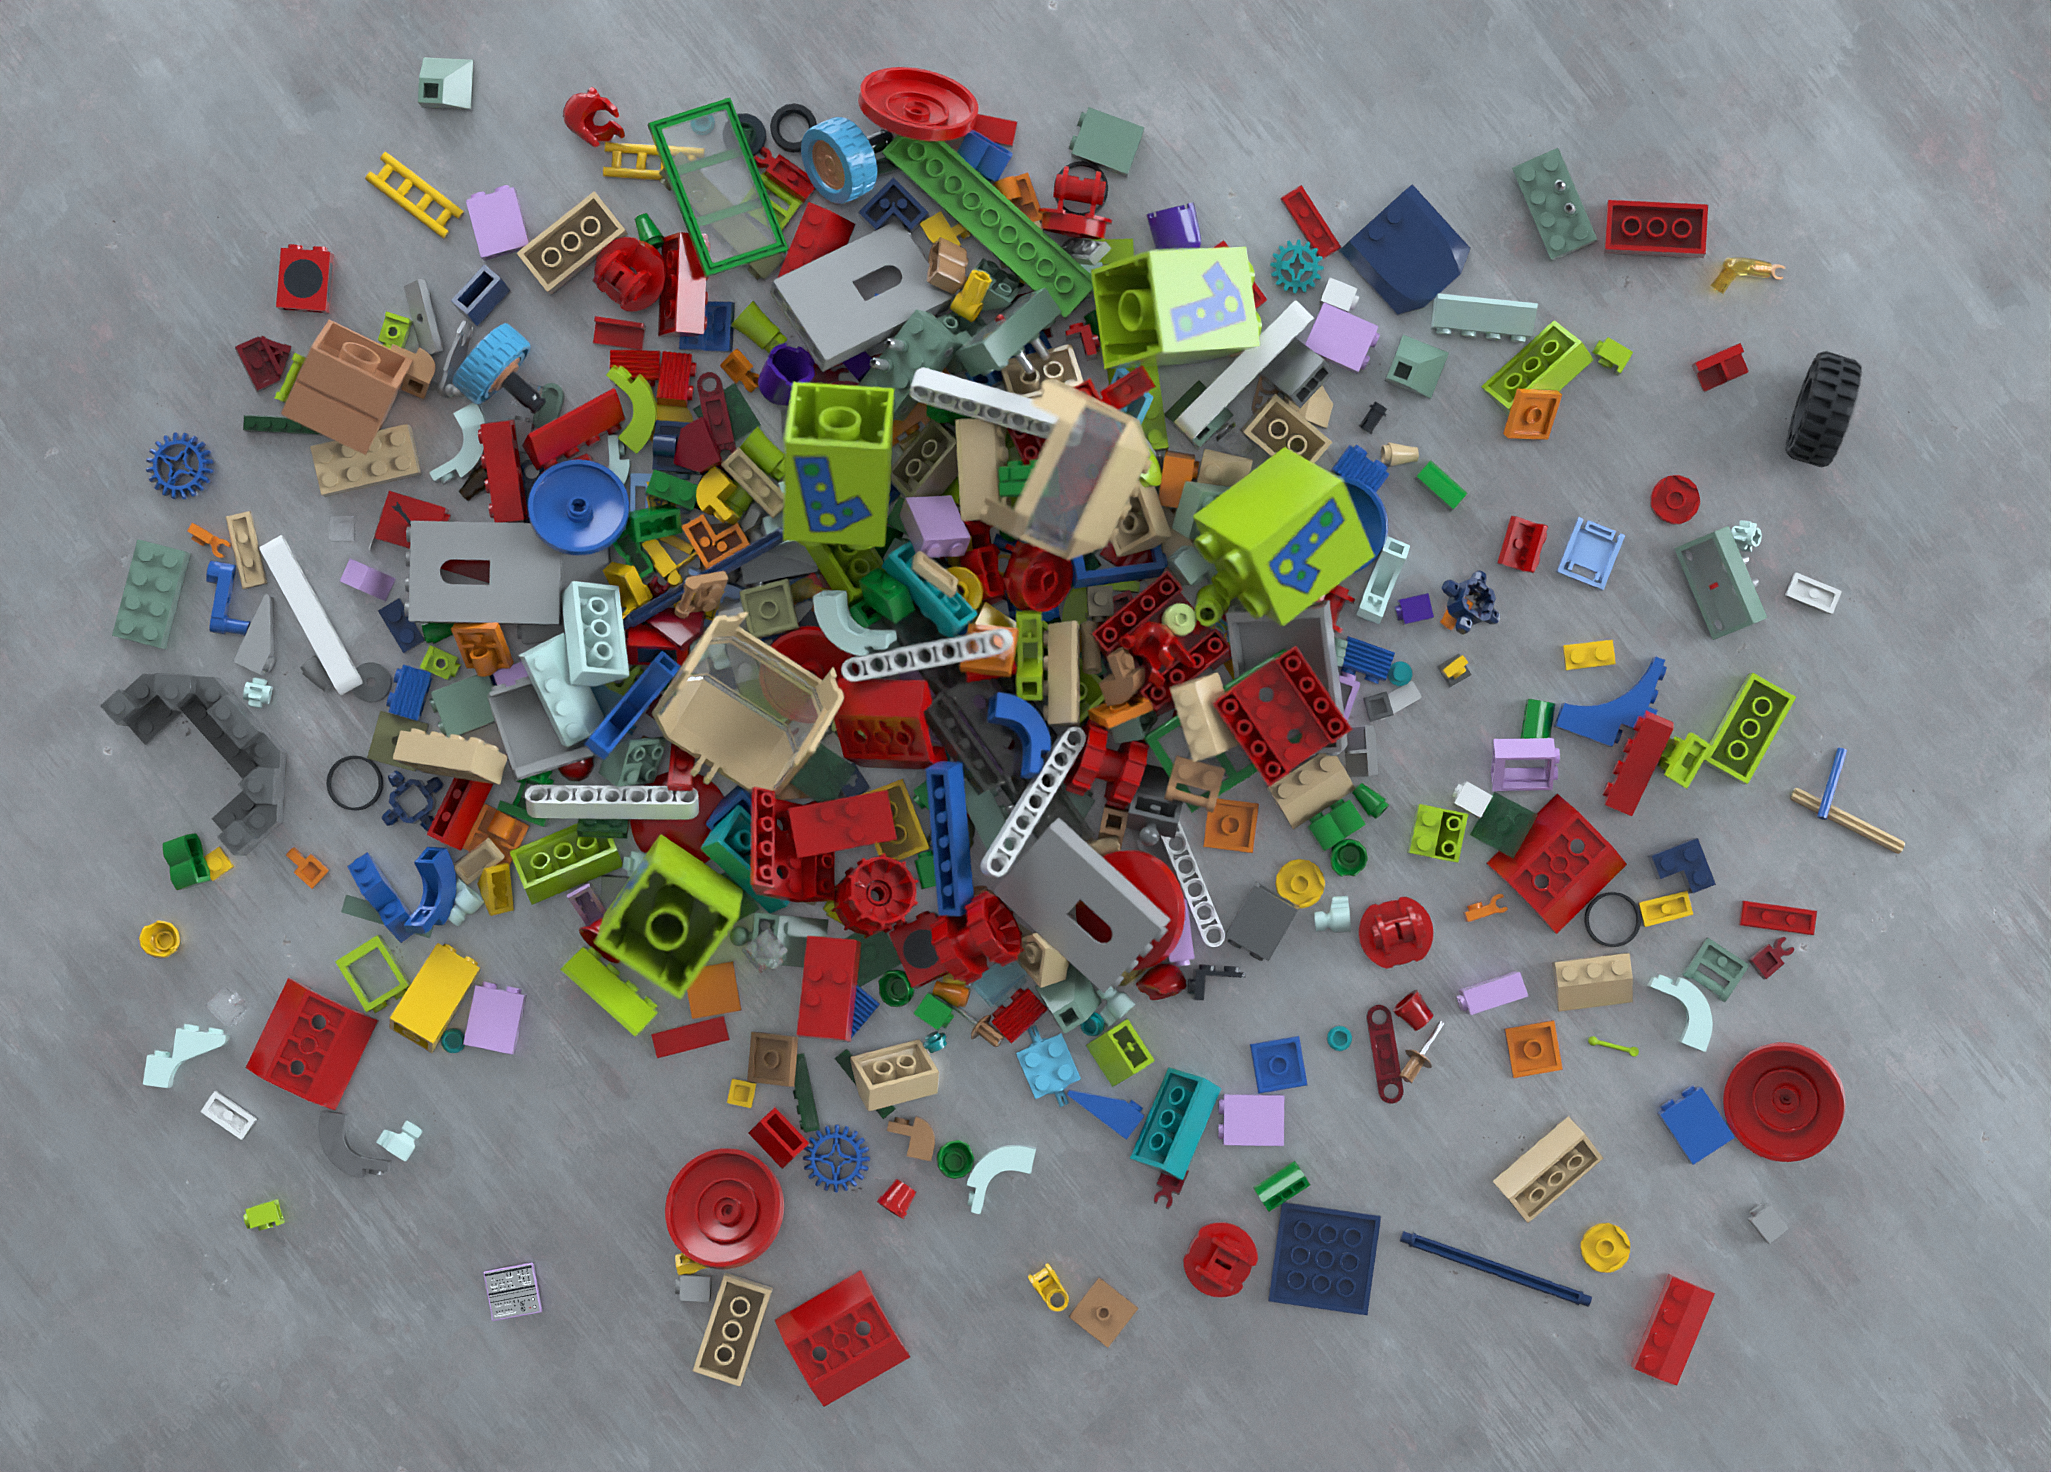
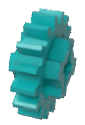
M1300 239L1297 240L1296 245H1292L1289 240L1287 241V248L1279 246L1280 254L1273 253L1272 256L1277 261L1270 263V267L1276 268V271L1271 273L1272 277H1279L1276 282L1277 286L1282 283L1285 284L1284 291L1292 287L1294 294H1297L1298 288H1302L1303 292L1306 293L1307 285L1314 288L1316 286L1313 280H1321L1322 278L1317 272L1324 270L1323 266L1318 265V262H1321L1323 258L1322 256H1315L1318 252L1317 248L1309 249L1310 242H1307L1305 246H1301ZM1293 251V256L1288 261H1282L1287 253ZM1303 251L1310 255L1313 263L1305 261L1302 257ZM1297 255H1299L1300 264L1304 265V269H1300L1299 273H1297V278H1295L1294 269L1290 268V265L1295 264ZM1281 270L1288 271L1292 276L1291 282L1283 277ZM1313 272L1309 279L1300 283L1301 277L1305 273Z

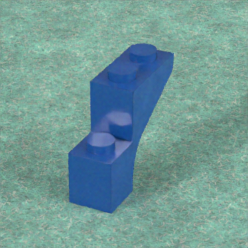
M368 852L355 859L347 867L361 894L379 913L386 928L402 943L414 934L407 933L403 926L412 915V912L396 894Z

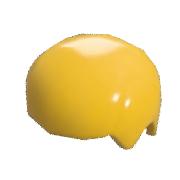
M156 921L148 926H144L139 936L140 947L146 954L154 958L169 957L177 951L181 941L179 931L173 924L165 921Z

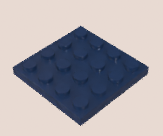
M1289 1202L1282 1203L1268 1301L1368 1315L1381 1216Z

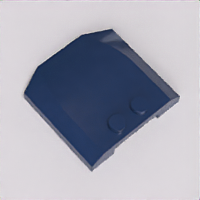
M1412 184L1339 250V253L1398 316L1410 311L1423 309L1438 293L1440 294L1459 277L1471 248Z

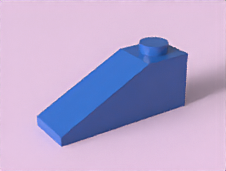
M1069 1089L1067 1092L1069 1097L1126 1140L1144 1118V1114L1141 1113L1143 1108L1132 1099L1128 1103L1124 1099Z

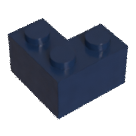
M894 177L858 212L859 217L873 231L883 228L895 217L897 220H900L903 226L909 229L911 234L920 226L921 222L929 217V212Z
M1698 838L1690 839L1648 855L1656 879H1662L1680 872L1690 894L1716 885Z

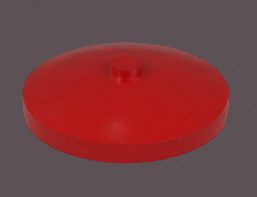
M803 626L799 627V629L784 632L769 645L821 680L834 667L837 684L840 678H845L842 673L843 664L856 656L836 646L820 627ZM762 662L760 669L761 685L769 702L780 713L793 720L815 723L819 712L812 693ZM853 662V671L856 674H860V666Z
M668 772L656 776L654 783H647L644 786H667ZM696 774L693 782V788L698 792L699 813L693 819H630L632 835L641 852L647 853L661 834L704 864L711 860L700 848L712 831L706 825V822L719 802L724 798L721 790L712 781L708 785L703 782L705 776Z

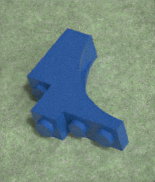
M661 651L585 742L590 751L604 760L681 666Z
M1653 657L1648 669L1638 683L1624 695L1613 701L1594 706H1577L1562 703L1554 727L1607 747H1613L1614 743L1618 744L1623 730L1619 729L1620 725L1633 729L1639 716L1643 717L1645 711L1657 714L1658 710L1649 707V704H1654L1657 698L1658 690L1655 687L1658 680L1662 681L1666 673L1667 667L1663 666L1665 660Z

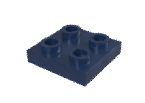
M656 420L653 437L652 470L700 474L673 464L681 428L690 422Z

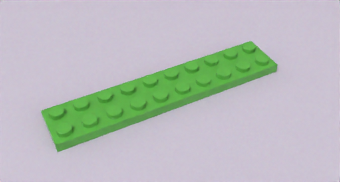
M897 135L882 151V154L1027 286L1033 291L1046 288L1061 310L1059 315L1065 320L1093 291L1091 274L944 141H924Z

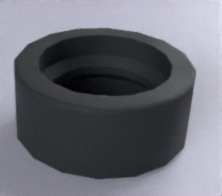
M796 103L786 104L777 109L770 123L771 135L777 146L784 151L792 153L801 152L802 140L793 143L788 142L781 136L779 126L782 119L789 114L795 113L806 119L809 129L817 125L816 118L811 110L804 105Z

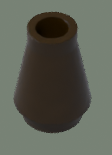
M482 465L474 468L459 490L464 499L470 501L473 497L486 490L485 479H488L487 469H484Z

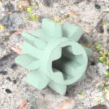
M1740 520V526L1732 528L1731 533L1738 549L1741 551L1752 552V546L1757 547L1760 544L1762 534L1761 530L1756 528V523Z
M254 677L253 682H246L243 700L249 701L248 706L262 709L263 703H270L272 686L266 685L267 680Z
M631 851L630 856H624L622 868L628 870L627 876L631 877L647 853Z

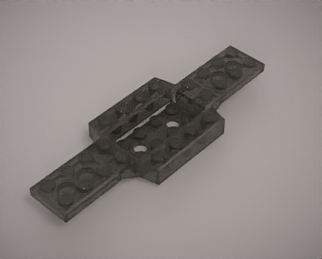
M913 600L914 611L897 623L892 622L885 616L881 617L889 630H896V641L901 647L948 638L939 632L937 625L930 618L922 614L920 607ZM947 645V653L950 656H955L954 647ZM924 649L923 657L931 661V653ZM960 662L917 669L923 679L927 680L928 686L935 694L932 698L933 703L923 712L925 721L953 761L962 762L963 775L977 795H981L1001 787L1015 807L1031 781L1029 778L1021 777L1023 746L1019 736L1011 728L1005 725L989 723L987 718L989 698L999 692L1017 697L1016 676L1010 675V677L1003 676L967 682L965 672L960 671ZM976 695H980L985 699L986 705L983 709H979L974 705L973 699ZM947 698H952L954 704L960 709L969 725L981 739L983 745L989 750L998 766L1003 770L1002 775ZM1025 700L1036 709L1044 720V715L1033 700ZM1044 721L1049 732L1052 747L1058 735L1048 725V721ZM1005 736H1009L1014 740L1015 746L1012 750H1008L1003 746L1002 740ZM1043 775L1042 784L1047 788L1050 786L1051 781L1048 776ZM1060 785L1032 830V833L1038 840L1049 826L1059 818L1085 842L1095 835ZM1034 796L1029 798L1030 806L1036 809L1038 805L1037 799Z

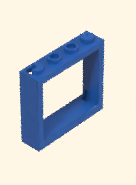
M1072 506L1058 512L1064 544L1067 548L1077 527ZM1158 545L1150 549L1152 563L1086 571L1083 555L1070 559L1073 568V587L1075 589L1160 577L1165 567H1167L1166 554L1162 553L1161 546Z

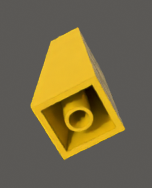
M439 943L436 944L392 1013L389 1023L391 1030L430 1053H433L443 1033L448 1028L480 974V967L477 966L478 963L468 956H465V958L456 954V949L445 943L443 946Z

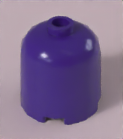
M1194 202L1187 204L1188 209H1185V205L1156 211L1157 217H1154V212L1146 214L1156 251L1200 248L1201 234Z
M787 343L775 346L770 351L758 379L759 390L763 397L775 405H790L793 382L810 383L815 375L813 367L815 361L812 356L800 346L797 349L787 346Z

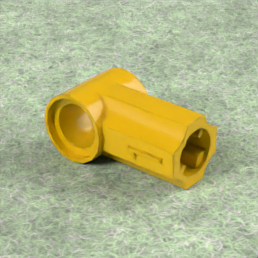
M975 269L971 271L962 291L953 300L950 310L972 323L983 308V303L981 302L992 282V279L989 277L990 275Z

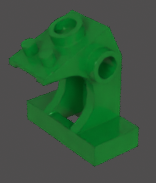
M547 771L516 781L520 783V787L513 803L500 800L497 810L546 827L549 818L531 817L527 813L526 799L523 798L528 784L553 785L554 780L551 779L553 771Z

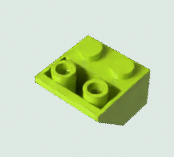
M1417 804L1407 853L1458 863L1468 814Z
M1127 1018L1086 1044L1089 1052L1112 1087L1155 1061Z

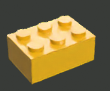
M903 778L864 793L888 791L897 840L874 844L879 856L886 853V857L900 861L930 849Z

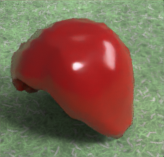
M1169 963L1153 966L1136 982L1138 990L1146 993L1150 1000H1160L1175 996L1187 987L1183 972L1178 967Z

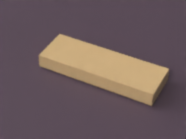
M739 447L721 464L773 519L784 509V493Z
M251 511L226 516L242 589L268 584Z

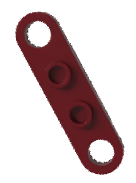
M713 372L703 373L697 380L703 417L707 421L719 453L727 450L732 454L736 450V444L722 380ZM712 378L716 380V388L709 392L703 389L704 381ZM721 464L717 465L718 468L725 470Z
M1374 1005L1368 1010L1366 1020L1378 1094L1384 1102L1394 1104L1401 1100L1404 1089L1402 1078L1399 1076L1401 1070L1392 1015L1386 1006ZM1377 1010H1382L1386 1014V1020L1382 1024H1375L1372 1020V1015ZM1389 1084H1394L1398 1088V1094L1394 1098H1387L1384 1094V1089Z

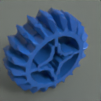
M175 432L172 436L173 441H171L169 436L165 435L163 436L164 445L160 441L155 442L156 446L159 447L158 451L154 449L149 450L155 456L154 459H146V462L153 464V467L146 468V472L154 473V475L150 476L149 481H158L154 488L156 490L163 488L162 495L168 496L171 492V498L177 499L180 492L181 498L185 500L188 496L187 491H189L191 496L195 497L197 496L196 487L200 491L205 490L201 482L210 483L211 480L205 477L206 473H214V470L207 468V465L214 464V460L205 459L210 456L211 451H202L206 444L204 442L197 444L198 437L192 436L189 440V434L183 433L180 440L179 434ZM186 446L184 451H181L176 457L166 455L168 451L175 447ZM192 451L195 452L199 461L198 471L193 469L190 464ZM172 460L176 463L179 462L184 464L185 468L189 469L190 472L184 469H179L176 472V469L178 468H176L175 464L171 463L170 461ZM162 461L168 464L170 469L168 481L165 480L162 474ZM184 475L194 477L188 484L174 486L176 481H179Z
M838 1124L835 1125L834 1132L832 1133L830 1127L825 1126L826 1135L817 1130L816 1135L819 1140L817 1141L815 1138L810 1137L809 1141L814 1146H806L804 1148L805 1151L811 1152V1155L803 1156L804 1161L811 1162V1164L804 1166V1170L813 1169L814 1172L808 1178L813 1179L817 1176L819 1179L815 1183L816 1186H819L822 1181L826 1182L824 1186L825 1191H828L830 1184L834 1185V1192H838L840 1184H842L843 1190L847 1191V1182L850 1181L853 1187L857 1186L854 1177L856 1176L858 1179L863 1180L864 1175L859 1172L860 1169L863 1171H868L869 1169L868 1166L862 1164V1161H870L869 1156L862 1155V1153L869 1151V1147L860 1148L859 1145L865 1139L862 1137L856 1141L854 1139L858 1134L856 1130L851 1136L848 1135V1126H845L843 1133L839 1132L840 1127ZM833 1138L831 1152L816 1154L819 1146L824 1141ZM841 1139L848 1141L854 1147L857 1155L843 1152L841 1149ZM836 1146L840 1157L849 1158L839 1162L840 1165L837 1166V1171L833 1160L824 1159L834 1155L833 1152L836 1151ZM816 1162L829 1164L832 1168V1178L824 1175ZM857 1163L856 1168L850 1175L840 1178L841 1166L843 1164Z

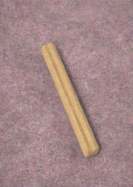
M1795 788L1790 797L1792 801L1818 813L1821 799L1800 788ZM1833 805L1830 806L1828 819L1897 854L1902 852L1905 846L1904 841Z

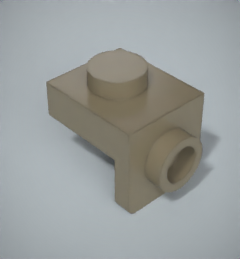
M1112 586L1086 587L1087 613H1085V618H1092V621L1097 623L1106 622L1107 618L1114 615Z

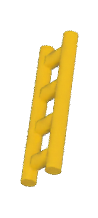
M605 142V152H612L611 167H603L604 177L662 179L659 174L661 170H646L647 155H658L655 145ZM668 146L673 157L681 152L690 162L696 161V158H704V149ZM622 153L637 154L636 169L621 168Z
M384 152L380 160L385 163V166L377 176L370 171L366 175L365 180L444 239L448 235L449 230L443 226L452 215L460 219L464 211L390 154ZM393 170L405 178L397 190L385 182ZM413 185L425 193L417 205H414L404 197ZM432 200L444 208L436 221L424 212Z

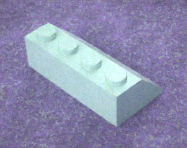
M1438 293L1433 302L1431 329L1437 330L1436 333L1441 335H1451V331L1461 332L1463 337H1476V334H1484L1486 339L1501 340V336L1511 337L1510 341L1525 342L1526 339L1532 337L1538 303Z
M572 581L561 594L571 684L598 686L627 678L629 676L619 586Z
M562 633L520 654L519 657L561 745L569 747L592 735L605 718L590 686L571 684L565 634Z

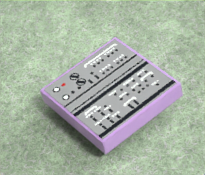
M533 1262L483 1272L492 1321L542 1312Z

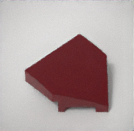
M257 336L235 346V350L256 393L280 381L292 346L272 341L265 336Z
M700 417L681 428L673 464L703 474L723 463L705 418Z
M668 607L649 621L652 629L684 651L704 634L703 625L706 619V612L689 613V616L686 618H679L675 614V608Z

